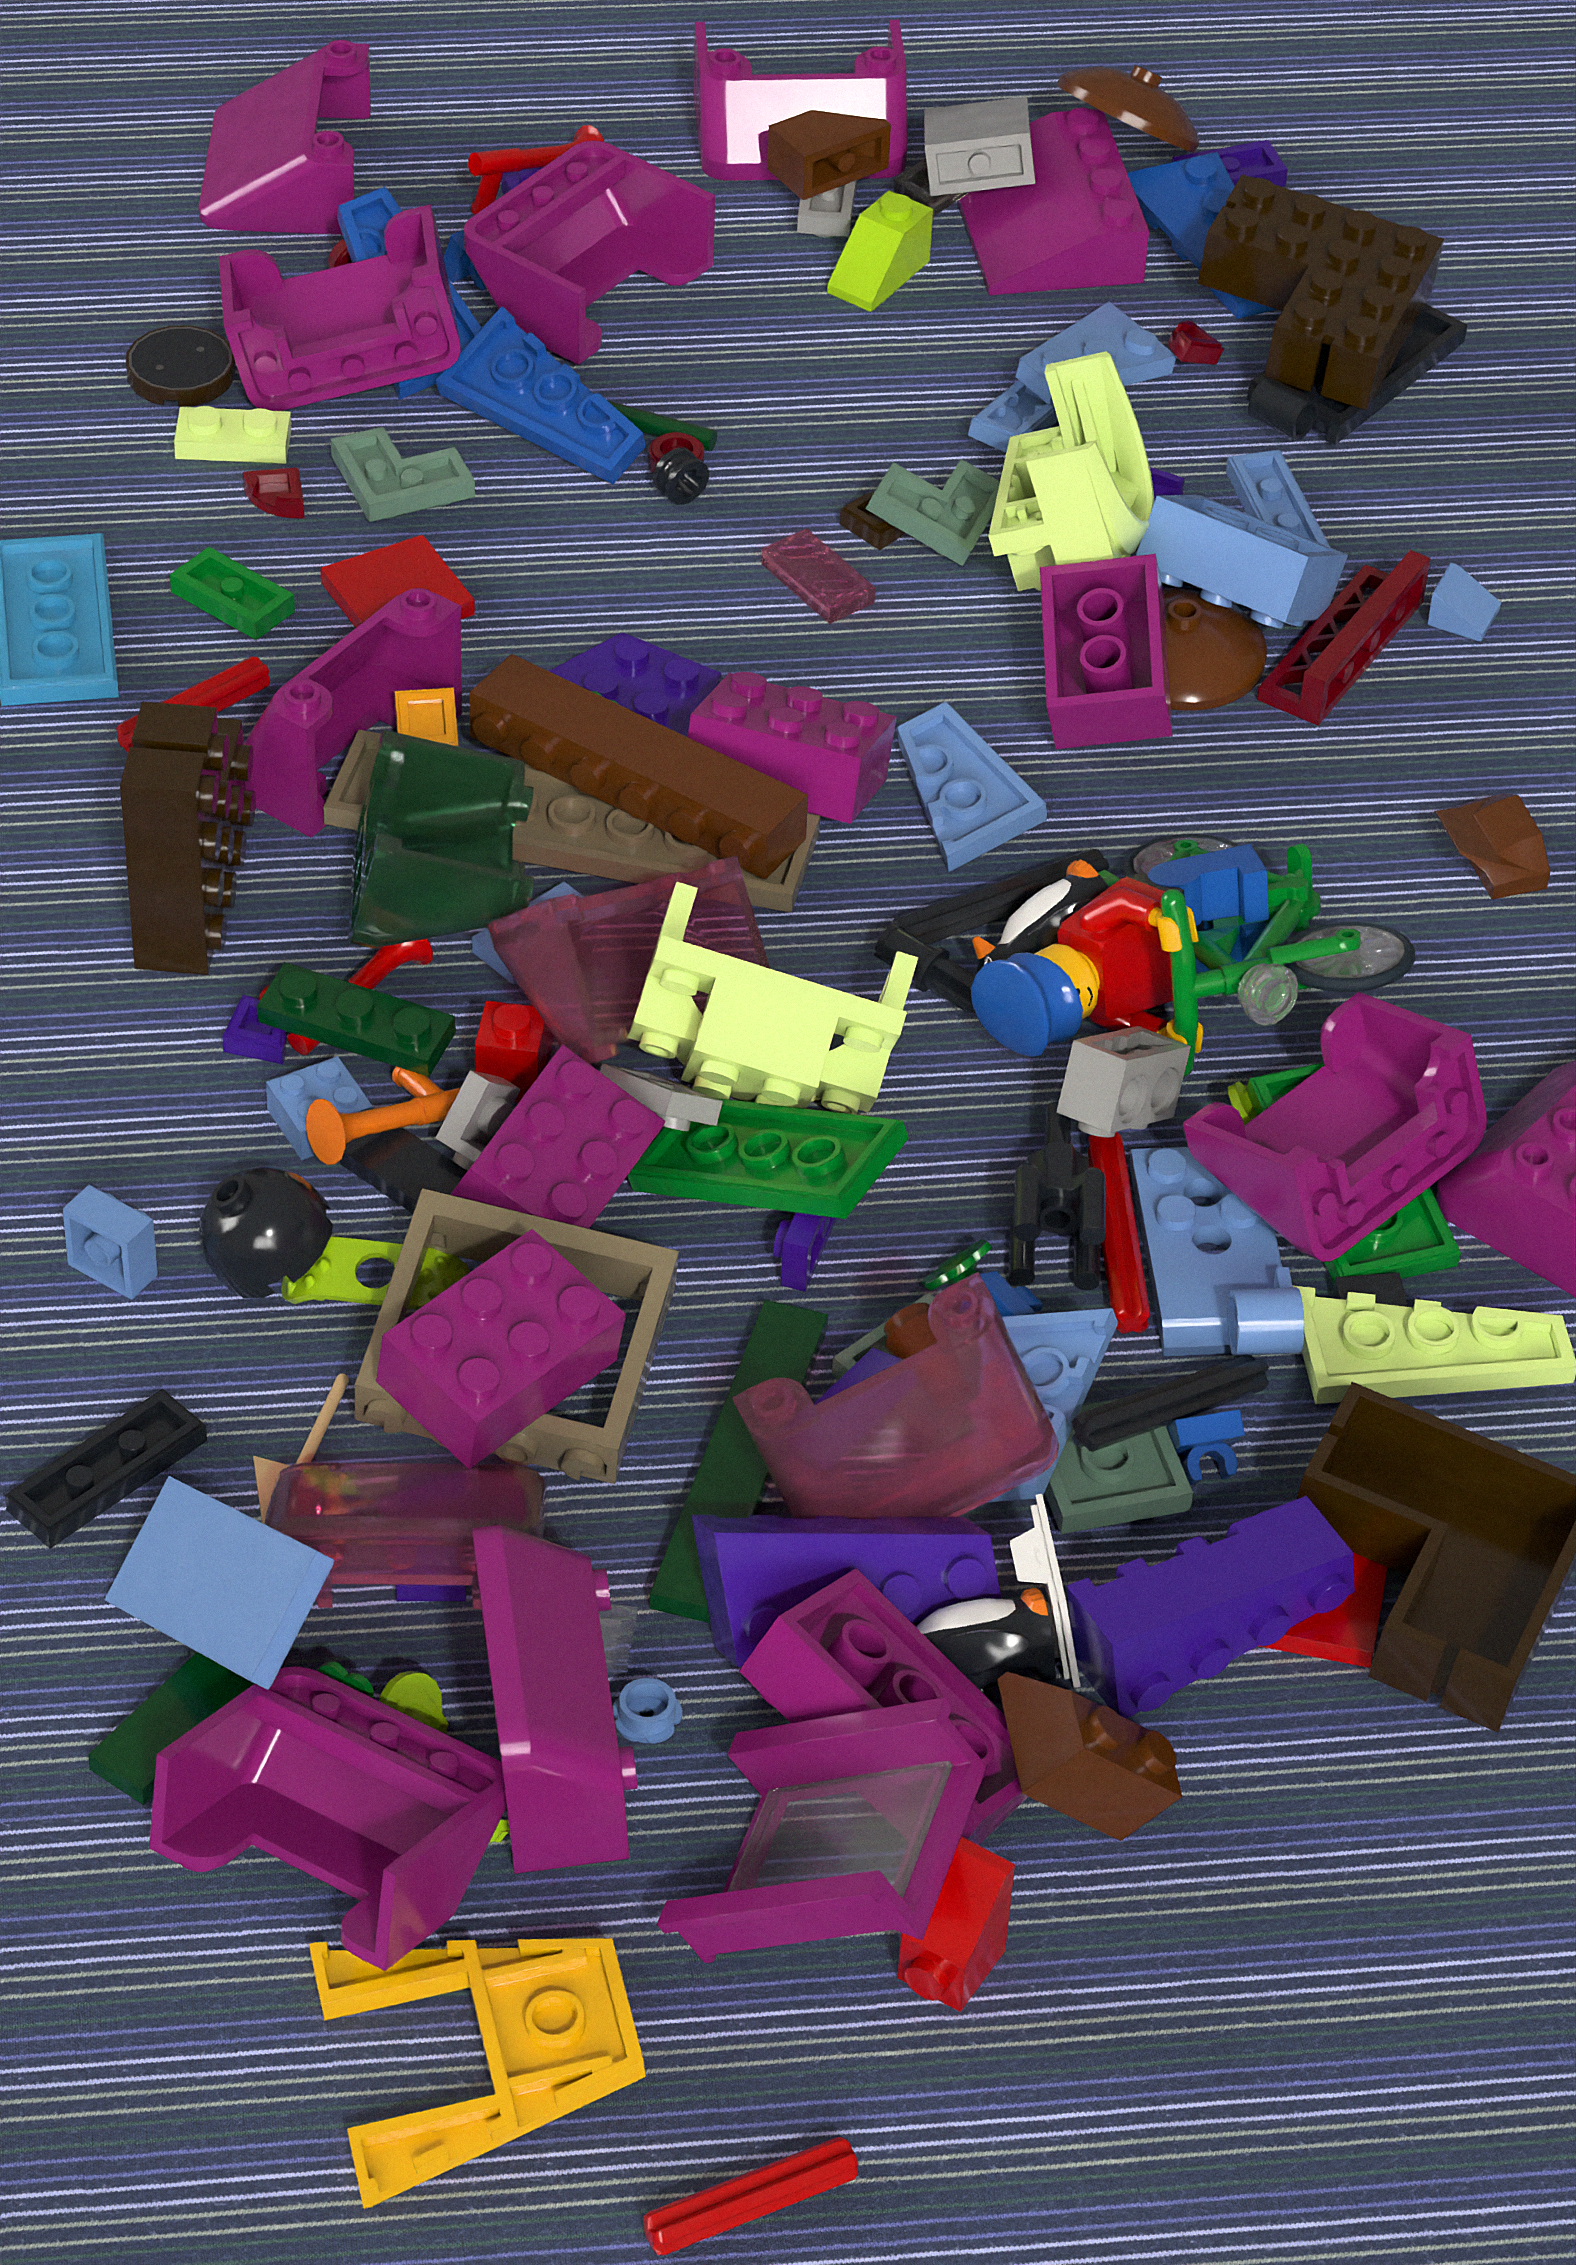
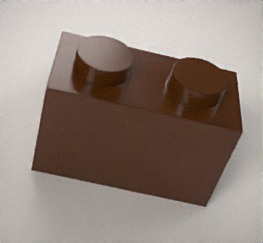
M1006 1672L997 1679L1022 1794L1119 1841L1125 1839L1182 1798L1175 1768L1177 1763L1176 1754L1169 1740L1155 1730H1148L1118 1715L1111 1708L1104 1705L1100 1706L1067 1689L1010 1672Z

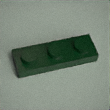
M284 962L257 1005L260 1023L430 1077L456 1033L455 1016L287 962Z

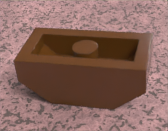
M1503 793L1435 811L1457 851L1462 856L1468 858L1491 899L1547 889L1550 867L1543 836L1519 795Z

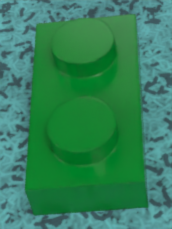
M207 547L170 574V587L173 594L255 640H258L295 612L293 593L211 547Z

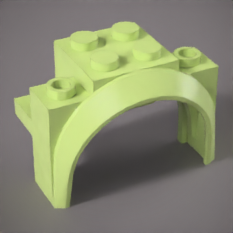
M1107 351L1046 364L1045 376L1059 426L1009 438L988 537L994 557L1007 554L1018 591L1031 588L1041 591L1040 567L1130 557L1136 551L1149 527L1148 519L1154 505V491L1147 453L1130 400L1112 356Z
M676 882L628 1038L640 1041L639 1047L649 1054L662 1058L677 1057L685 1066L681 1080L694 1084L692 1089L714 1098L729 1100L731 1096L746 1102L806 1109L809 1103L821 1100L822 1106L837 1113L856 1115L858 1110L868 1113L878 1097L891 1050L900 1037L907 1014L906 1011H903L918 957L899 951L896 952L892 968L889 971L879 1000L874 1002L683 942L686 925L698 888ZM697 991L709 994L703 1015L691 997L696 995ZM833 1034L844 1036V1044L829 1051Z

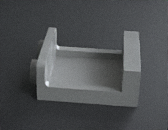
M1027 97L924 109V145L931 196L1035 184Z

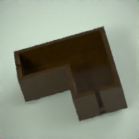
M1242 174L1227 198L1226 206L1221 208L1207 232L1198 284L1282 311L1274 325L1264 377H1271L1279 382L1311 392L1315 382L1322 344L1325 343L1331 345L1321 396L1368 410L1433 290L1444 239L1428 234L1417 227H1406L1375 217L1367 211L1346 208L1325 201L1313 194H1303L1274 185L1271 181L1263 178H1253Z
M142 701L132 737L133 747L129 749L120 783L134 967L141 970L208 975L214 950L223 951L225 947L227 916L223 914L224 908L233 909L237 876L236 872L232 871L233 867H243L246 855V832L242 831L243 826L252 827L255 818L256 794L253 790H246L245 781L250 782L252 776L253 746L243 745L242 720L217 718V707Z
M1351 1382L1330 1423L1328 1433L1325 1432L1303 1475L1297 1499L1307 1496L1353 1553L1408 1576L1383 1627L1368 1677L1423 1701H1427L1431 1692L1440 1695L1443 1698L1439 1708L1498 1733L1576 1566V1475L1355 1382Z

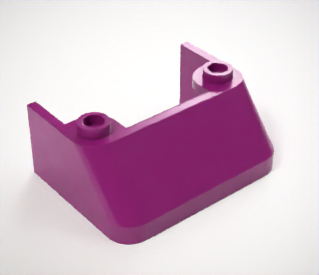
M889 20L888 47L876 46L859 54L854 62V73L752 74L750 61L736 50L720 48L708 51L705 22H695L693 97L700 164L702 171L706 175L725 181L779 180L767 170L769 125L809 110L887 120L891 124L889 168L861 179L891 178L905 170L908 149L906 60L899 20Z
M503 1525L472 1528L485 1647L488 1654L504 1778L514 1873L519 1874L630 1859L624 1791L638 1789L633 1747L632 1745L618 1747L599 1618V1612L611 1610L606 1568L592 1569L590 1555Z

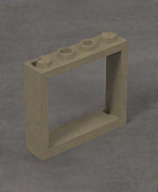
M422 1188L355 1383V1420L382 1426L383 1432L386 1433L402 1431L430 1438L437 1444L445 1447L376 1382L382 1335L404 1320L428 1247L446 1254L484 1263L526 1232L533 1229L601 1292L642 1301V1305L604 1428L543 1414L491 1454L498 1455L502 1460L514 1465L535 1464L563 1471L566 1475L579 1481L581 1476L615 1484L674 1293L679 1251Z

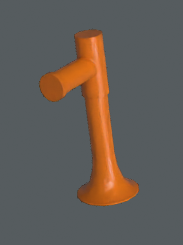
M395 1067L392 1073L393 1082L397 1086L403 1087L415 1098L408 1102L355 1113L338 1112L331 1102L326 1099H317L309 1106L306 1115L308 1141L314 1154L321 1162L327 1165L337 1164L343 1157L346 1144L354 1139L416 1124L420 1126L445 1120L461 1088L444 1091L427 1076Z

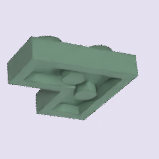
M384 427L331 438V456L369 522L391 519L402 514L436 506H446L453 502L475 497V479L456 447L402 459Z
M960 459L945 486L940 490L893 462L865 509L963 566L993 515L1000 481Z

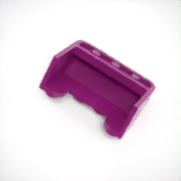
M586 141L573 146L471 217L464 225V249L498 310L501 306L514 316L515 323L525 333H533L545 344L546 349L579 365L597 352L602 344L601 328L597 323L586 318V307L637 270H641L668 285L680 286L696 279L713 266L715 195L609 143Z
M1576 1060L1552 1070L1484 1133L1479 1146L1474 1152L1439 1179L1435 1197L1447 1221L1575 1298Z
M305 1667L280 1668L269 1689L257 1684L252 1685L157 1753L149 1849L182 1865L188 1870L207 1872L229 1863L253 1845L281 1859L285 1863L343 1891L345 1894L360 1900L342 1918L341 1943L351 1954L386 1971L455 1914L507 1807L502 1763L316 1670Z

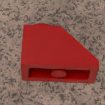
M486 1001L475 1041V1071L502 1077L520 1088L521 1090L514 1103H519L548 1064L559 1019V1009Z
M961 1836L923 1940L904 1933L901 1935L897 1978L907 1983L919 1996L932 2001L939 2000L961 2012L1005 1952L1015 1864Z

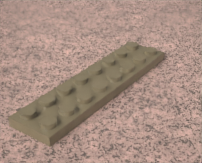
M358 730L324 804V824L458 850L501 841L511 860L668 890H674L676 882L698 888L696 895L792 913L820 830V816L807 813L806 840L765 880L691 843L684 842L652 824L635 818L627 812L592 795L585 794L551 775L538 771L518 759L364 730Z

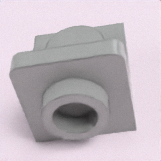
M472 1070L469 1071L436 1136L437 1140L456 1151L452 1158L456 1164L469 1170L513 1111L512 1105L521 1090L520 1088L502 1077Z

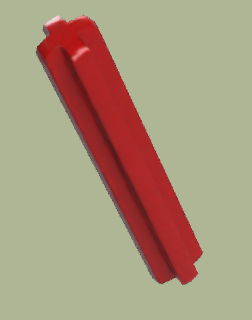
M1118 1132L1115 1133L1114 1137L1108 1138L1090 1135L1087 1149L1090 1168L1100 1169L1106 1178V1239L1101 1244L1111 1308H1113L1118 1321L1116 1329L1122 1334L1131 1331L1140 1334L1149 1326L1150 1309L1123 1139Z

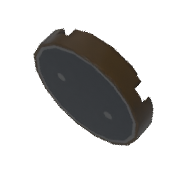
M191 325L167 326L149 331L133 342L126 353L127 382L137 395L151 403L164 405V399L178 400L179 407H193L211 402L228 391L233 383L232 376L235 373V360L226 338L212 330Z

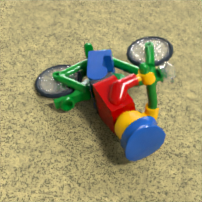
M1179 834L1152 840L1136 848L1124 862L1123 874L1125 877L1122 879L1106 870L1098 872L1109 888L1061 923L1057 932L1058 944L1050 945L1034 954L1015 953L1007 960L1000 959L986 963L975 975L971 986V998L977 1018L989 1035L1016 1053L1029 1057L1040 1056L1044 1053L1048 1044L1062 1043L1074 1037L1081 1026L1082 1019L1089 1017L1091 1022L1112 1032L1139 1026L1191 1046L1184 1073L1185 1077L1192 1072L1195 1053H1199L1202 1047L1203 1027L1198 1022V998L1218 994L1223 996L1238 994L1239 1003L1250 1020L1264 1026L1272 1025L1285 1018L1291 1011L1297 999L1298 990L1315 988L1333 992H1359L1389 985L1401 979L1410 971L1415 962V948L1410 940L1399 931L1373 923L1339 922L1307 930L1310 925L1309 920H1312L1321 911V897L1319 893L1313 890L1311 853L1303 843L1288 848V874L1281 876L1267 871L1251 844L1240 846L1231 840L1213 835ZM1307 930L1297 935L1287 945H1284L1292 931L1300 932ZM1173 1001L1174 1017L1169 1022L1143 1011Z

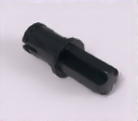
M896 923L886 928L875 946V957L891 966L897 951L918 957L912 977L917 989L922 992L931 989L965 1012L975 1013L971 998V986L975 975L949 959V951L943 947L935 949L925 944Z

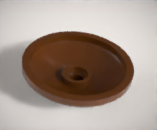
M1135 64L1131 73L1104 66L1076 69L1060 75L1056 85L1076 98L1167 143L1192 153L1196 152L1200 144L1197 131L1183 106L1170 94L1158 88L1162 77Z
M1163 588L1171 710L1195 711L1216 708L1236 701L1250 692L1261 679L1267 658L1266 640L1255 621L1234 604L1229 608L1202 599L1200 597V590Z

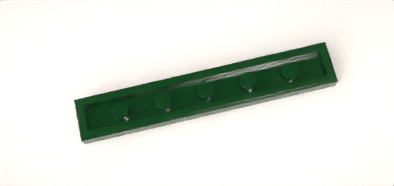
M769 1300L764 1301L650 1591V1609L710 1623L691 1515H717L719 1518H749V1515H758L784 1446L778 1437L792 1425L827 1332L828 1314Z

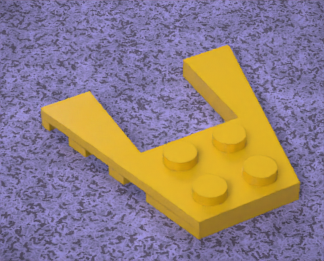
M612 1938L517 1939L518 1948H477L475 1940H447V1949H412L386 1971L361 1960L348 1950H329L327 1942L309 1944L325 2021L470 1988L495 2093L486 2097L347 2128L363 2209L381 2203L646 2077L644 2060Z

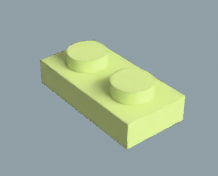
M210 406L180 407L174 438L175 459L286 464L291 435V412L270 411L262 408L242 410L219 409Z

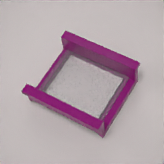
M944 1697L736 1733L727 1755L758 1791L761 1799L723 1892L666 1901L657 1922L658 1927L664 1934L678 1932L704 1963L714 1962L716 1955L721 1953L896 1930L923 1940L987 1768L950 1721L949 1715L952 1705Z

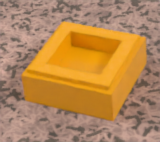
M454 687L395 691L397 737L458 748Z

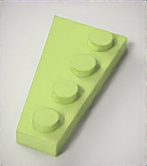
M1293 1286L1299 1289L1302 1297L1304 1311L1302 1355L1315 1404L1342 1402L1351 1382H1355L1390 1398L1574 1383L1576 1359L1562 1315L1477 1306L1473 1314L1451 1312L1441 1307V1302L1415 1299L1413 1307L1375 1303L1376 1295L1348 1292L1347 1299L1342 1300L1315 1297V1288Z

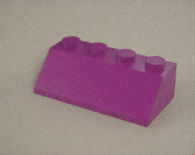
M857 1568L778 1616L739 1670L760 1692L764 1700L774 1706L790 1723L945 1697L952 1705L949 1715L950 1721L987 1766L961 1835L977 1845H980L1028 1797L1021 1792L1005 1715ZM935 1782L860 1793V1795L912 1845Z

